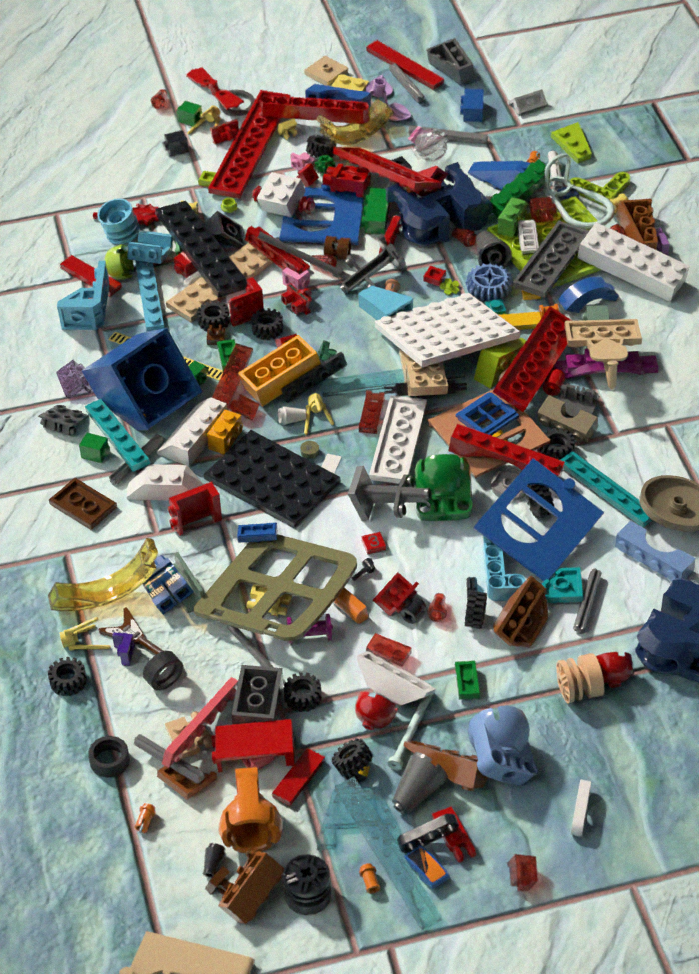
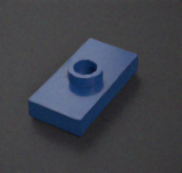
M277 523L238 525V543L277 540Z

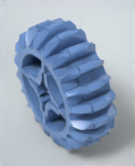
M483 263L482 266L477 265L476 268H471V271L468 272L466 279L467 292L476 299H480L481 302L498 299L503 301V298H508V295L511 294L513 287L512 274L509 273L508 269H504V266L499 267L498 264L491 265L490 263L485 265Z

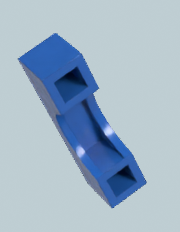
M313 84L305 90V98L366 102L369 105V109L371 108L370 92Z

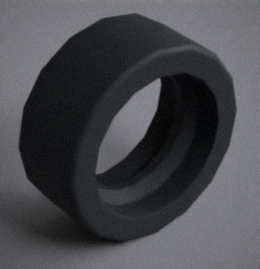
M172 651L160 652L153 656L144 667L143 678L154 690L161 691L167 689L181 676L184 669L183 663Z
M103 736L95 740L88 750L90 767L95 774L101 777H115L122 774L128 768L130 762L128 746L119 737ZM112 749L121 753V757L113 763H100L96 758L105 750Z

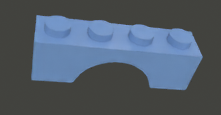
M632 521L628 522L616 535L615 547L650 567L653 571L667 577L670 581L676 578L687 579L694 572L696 558L680 549L672 552L655 550L646 541V529Z

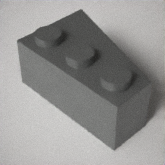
M456 38L426 49L429 64L458 83L464 84L476 79L473 63Z

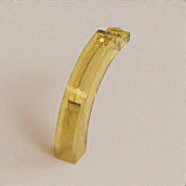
M376 99L369 108L370 121L368 123H350L343 126H335L330 120L320 114L316 121L320 124L321 130L319 133L340 145H353L375 134L390 119L394 111L387 104Z
M146 538L134 558L111 575L84 583L55 582L48 594L51 610L80 611L107 605L132 593L145 583L156 570L154 560L157 558L158 549L155 546L154 539Z

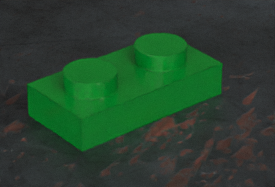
M235 339L218 341L217 348L222 371L240 369Z
M476 661L455 662L459 700L480 698Z

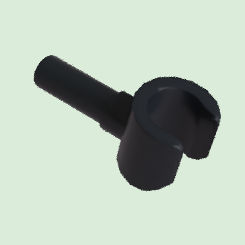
M371 558L363 560L362 565L364 568L351 577L353 581L366 572L370 574L375 571L374 562Z

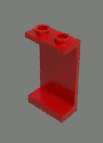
M291 719L215 726V735H212V747L216 748V751L212 752V762L217 764L218 773L223 772L222 761L285 755L286 766H295L294 736Z

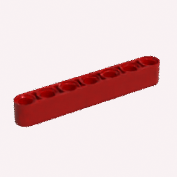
M265 95L260 98L261 114L265 117L365 124L370 121L369 105L366 102Z

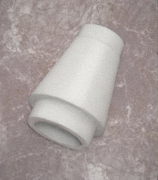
M285 406L278 409V421L284 425L306 420L305 409Z

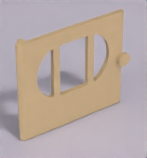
M146 931L131 967L122 968L119 974H250L255 959Z

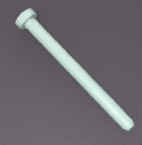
M433 693L421 699L395 755L388 760L387 764L391 769L401 770L403 766L402 758L407 750L403 746L404 741L412 740Z

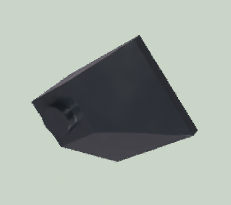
M216 211L204 223L218 242L240 249L246 245L243 226L219 211Z

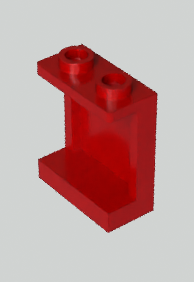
M212 482L169 498L170 526L173 531H177L179 536L183 535L182 526L211 515L215 523L222 521L220 494Z

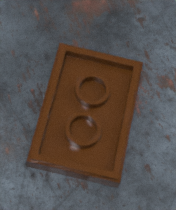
M73 478L49 499L51 506L90 530L117 508L116 502L77 478Z

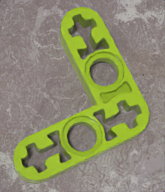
M618 172L604 187L579 177L571 178L570 184L595 191V193L608 199H615L629 186L630 175L627 172ZM577 191L579 193V196H582L600 205H604L601 202Z

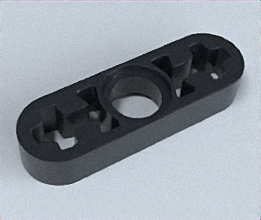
M454 814L440 816L400 835L397 839L400 851L410 853L421 845L424 847L458 830L459 824Z

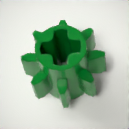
M321 156L318 162H315V170L321 176L327 174L328 167L336 168V164L330 156Z

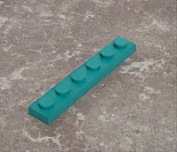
M102 399L85 406L87 414L105 437L108 438L109 442L133 472L150 465L147 455Z
M572 451L561 459V461L565 462L563 467L565 471L644 528L653 521L643 511L638 498Z

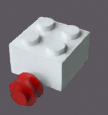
M271 172L263 188L257 186L252 192L254 201L259 202L262 211L292 217L297 207L300 213L305 211L306 214H310L315 209L314 199L309 198L307 200V197L304 196L306 191L299 178Z

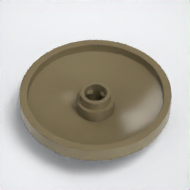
M673 475L656 476L644 483L639 501L643 511L652 520L664 527L677 531H699L698 483Z

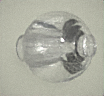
M425 129L416 137L415 147L412 148V151L417 160L423 158L429 162L437 161L447 151L448 145L446 142L448 138L444 132L440 133L437 129Z

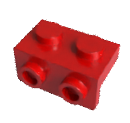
M397 572L372 601L389 616L395 611L399 613L406 605L404 600L406 598L411 600L418 592L415 588L419 583L416 581L412 585Z

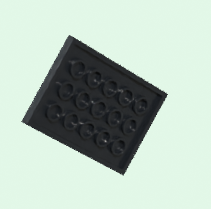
M253 430L246 433L204 473L205 480L212 482L221 489L293 528L341 482L340 476Z

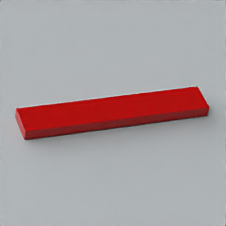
M378 40L366 46L367 52L390 65L396 63L405 74L432 90L444 84L443 77Z

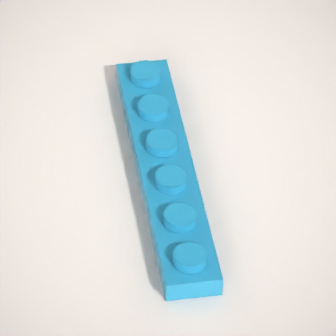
M135 260L146 331L163 329L164 323L153 263Z

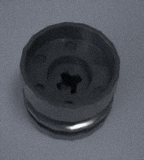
M305 854L291 859L285 865L283 881L285 902L288 907L297 914L314 915L323 911L331 899L330 870L326 862L318 856Z

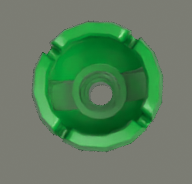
M453 454L431 455L426 457L425 460L420 459L415 467V488H430L432 498L427 500V502H416L418 518L423 521H455L469 518L472 515L473 503L471 468L467 459L464 457L459 458V456ZM461 505H466L469 507V509L463 511L460 510L459 507ZM422 507H428L430 510L428 512H422L420 509Z

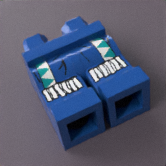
M160 555L155 559L156 567L152 570L148 567H143L139 570L141 577L139 580L150 595L155 606L164 615L177 605L167 588H169L179 602L194 593V591L172 562ZM186 587L184 593L177 594L179 591ZM168 599H170V602H169L168 605H166V606H161V604H163V603L166 602Z

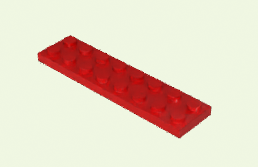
M334 147L333 154L338 155L339 159L349 160L351 164H358L360 168L369 169L371 173H378L380 177L389 178L391 182H399L400 186L410 187L412 191L419 192L420 189L433 191V189L441 188L442 182L361 147Z
M549 306L492 392L524 412L568 345L565 321L572 320Z

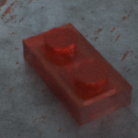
M375 633L366 646V652L369 651L377 657L403 667L412 653V647Z

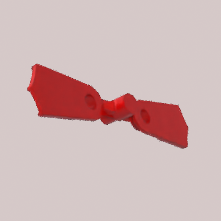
M203 67L192 69L186 74V77L205 88L208 87L212 95L217 98L226 110L238 108L241 103H244L241 98L228 90H220L217 80L213 79Z

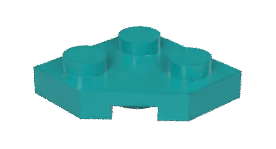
M581 567L560 568L550 580L546 579L542 582L547 592L545 595L547 603L583 601Z

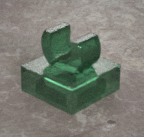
M323 340L317 353L319 359L323 362L337 353L335 349H329L330 342Z

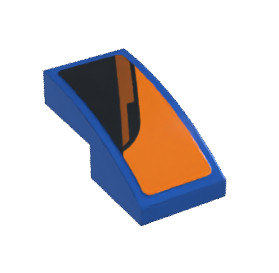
M422 845L403 856L405 863L418 872L420 880L432 889L450 878L449 873L441 863Z

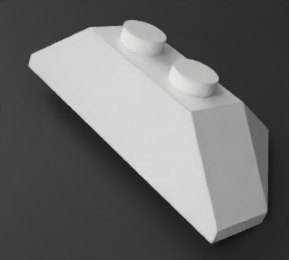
M150 464L129 482L126 498L127 500H169L172 496L204 484L187 465Z
M369 651L357 655L356 659L367 687L373 689L374 693L389 698L396 705L415 701L436 691V688L383 658L375 656Z

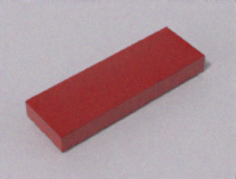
M306 748L296 761L295 766H292L274 789L272 797L291 806L323 765L325 756Z

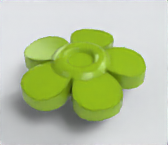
M446 278L444 283L440 284V289L444 290L446 295L459 293L458 281L452 282L450 278Z

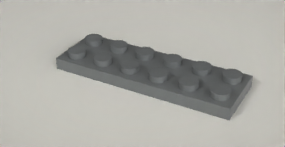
M558 221L515 278L513 287L545 298L578 253L580 243L589 233V230Z

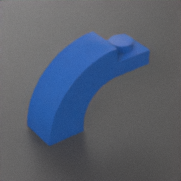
M589 277L570 286L560 296L558 301L566 311L580 313L582 308L593 300L606 299L616 301L619 295L615 291L614 286L606 283L602 277Z

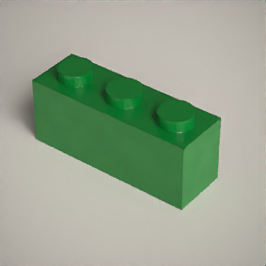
M370 188L369 195H366L364 216H362V227H365V234L385 235L390 202L386 201V189Z

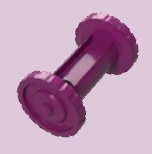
M330 613L326 614L325 620L317 621L303 637L326 635L328 641L332 640L333 625L331 624ZM287 617V625L292 624L291 617Z

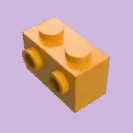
M228 410L222 412L207 433L209 450L224 455L231 448L243 431L240 414Z

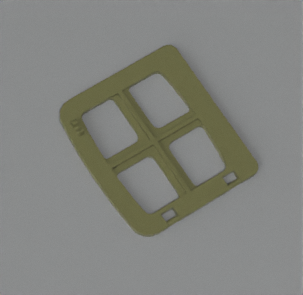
M277 534V540L249 542L194 606V613L202 618L213 619L223 624L262 635H269L279 640L294 641L302 638L336 600L355 572L357 559L348 552ZM271 549H279L297 554L279 576L273 577L251 571V568ZM312 558L338 565L333 576L323 589L294 582V579ZM241 581L267 588L266 593L249 613L245 614L223 608L227 598ZM284 594L313 601L301 616L290 625H283L263 619L280 596ZM214 613H221L222 616L214 615ZM270 627L277 630L274 632L268 630V628Z

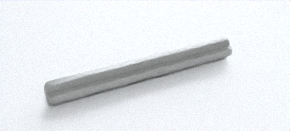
M410 125L408 134L411 135L417 126ZM421 127L433 138L487 144L488 142L487 134Z

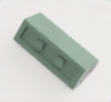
M179 552L174 553L175 563L173 565L194 591V593L180 602L188 614L194 611V606L204 596V591ZM186 587L179 591L177 594L184 593Z

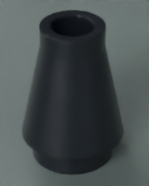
M209 843L208 847L205 848L204 876L212 878L217 873L226 857V848L217 843Z

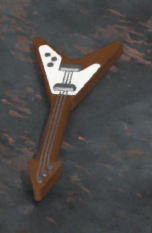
M127 607L123 609L124 623L122 626L99 628V634L112 637L114 632L133 634L135 644H141L155 655L163 652L161 648L144 637L143 632Z

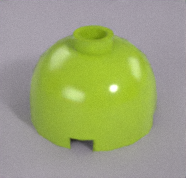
M124 244L112 247L106 252L104 257L108 274L118 280L130 279L133 274H130V271L134 269L133 260L128 259V250L126 251L124 248L127 246Z

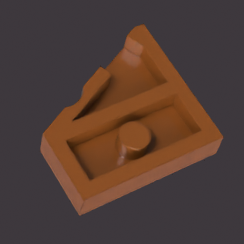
M163 766L157 771V777L188 800L215 781L217 773L211 771L210 774L205 773L204 780L197 784L171 767Z

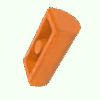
M344 587L333 603L357 624H361L368 619L367 607Z

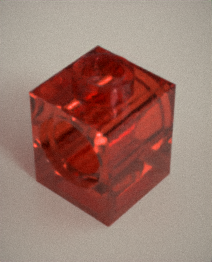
M551 197L530 199V215L535 223L553 221L554 214H556V204L552 203Z

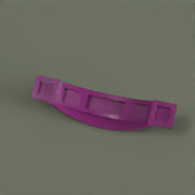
M584 349V354L566 355V360L557 361L551 371L553 369L561 370L565 375V379L587 374L605 373L604 362L591 359L588 349ZM627 351L628 357L625 360L617 361L619 362L617 372L645 375L647 373H658L659 369L656 355L639 356L638 351Z

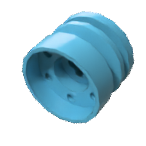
M122 198L107 201L99 209V222L111 243L125 244L136 238L140 231V225L129 201Z

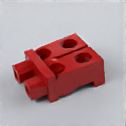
M339 163L336 168L328 167L327 174L323 175L322 185L331 186L330 191L333 192L336 190L339 192L345 190L356 192V197L363 198L370 185L371 172H369V169L355 166L343 167V164Z

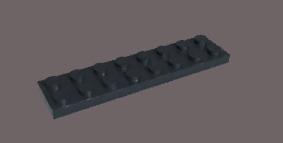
M186 200L155 209V215L218 298L246 289L247 279Z

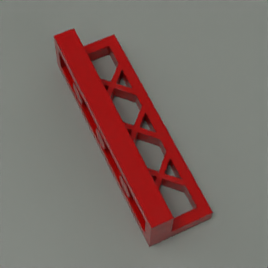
M251 225L247 229L245 241L282 270L289 268L299 275L306 270H310V265L302 259L259 239L258 235L260 232L271 236L260 226L254 228Z

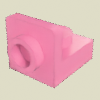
M294 152L290 154L291 167L298 171L307 164L312 163L313 166L315 165L316 158L305 152L301 155H297Z
M289 268L282 271L283 285L287 286L291 283L298 290H303L309 286V271L306 270L300 275Z

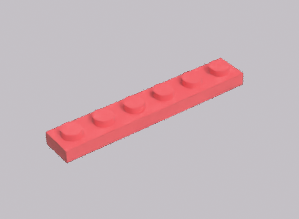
M231 677L165 749L162 760L164 766L169 768L174 762H178L185 749L189 750L197 736L201 737L206 726L214 722L218 712L222 713L227 702L234 700L238 684L237 679Z

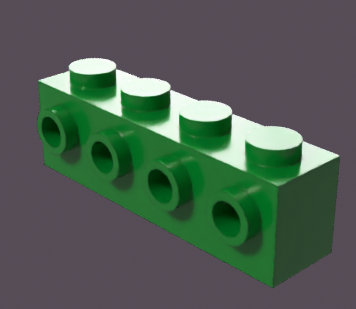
M539 159L535 163H530L523 173L517 174L511 183H507L502 188V191L498 194L495 193L490 198L494 208L492 213L499 218L511 198L525 201L546 183V165Z

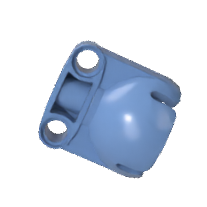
M513 706L498 707L500 720L495 719L492 708L485 709L470 720L468 727L470 743L477 753V767L483 775L489 778L521 786L538 773L528 740L530 733L528 719L522 710Z

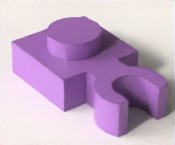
M656 228L658 240L656 250L668 256L669 242L665 233H662V229Z

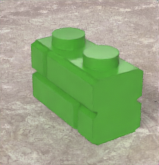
M518 198L510 199L498 218L499 234L514 237L517 232L518 221H524L527 216L526 201Z

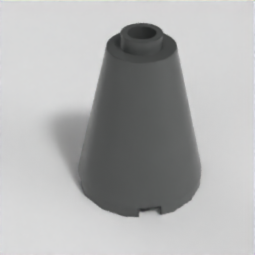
M482 231L477 235L476 247L479 265L482 266L483 263L485 265L490 263L491 265L498 264L499 267L504 266L505 269L508 266L509 260L512 259V251L508 244L489 231Z
M414 752L410 756L392 799L394 809L401 814L413 811L442 786L448 778L446 771L439 764L435 767L430 763L432 759L422 753Z

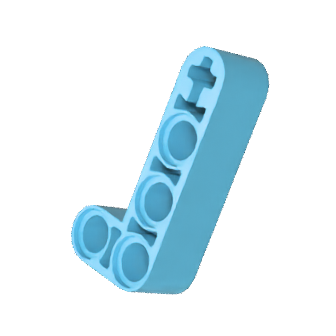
M483 536V557L488 598L493 601H508L526 579L520 574H505L503 550Z

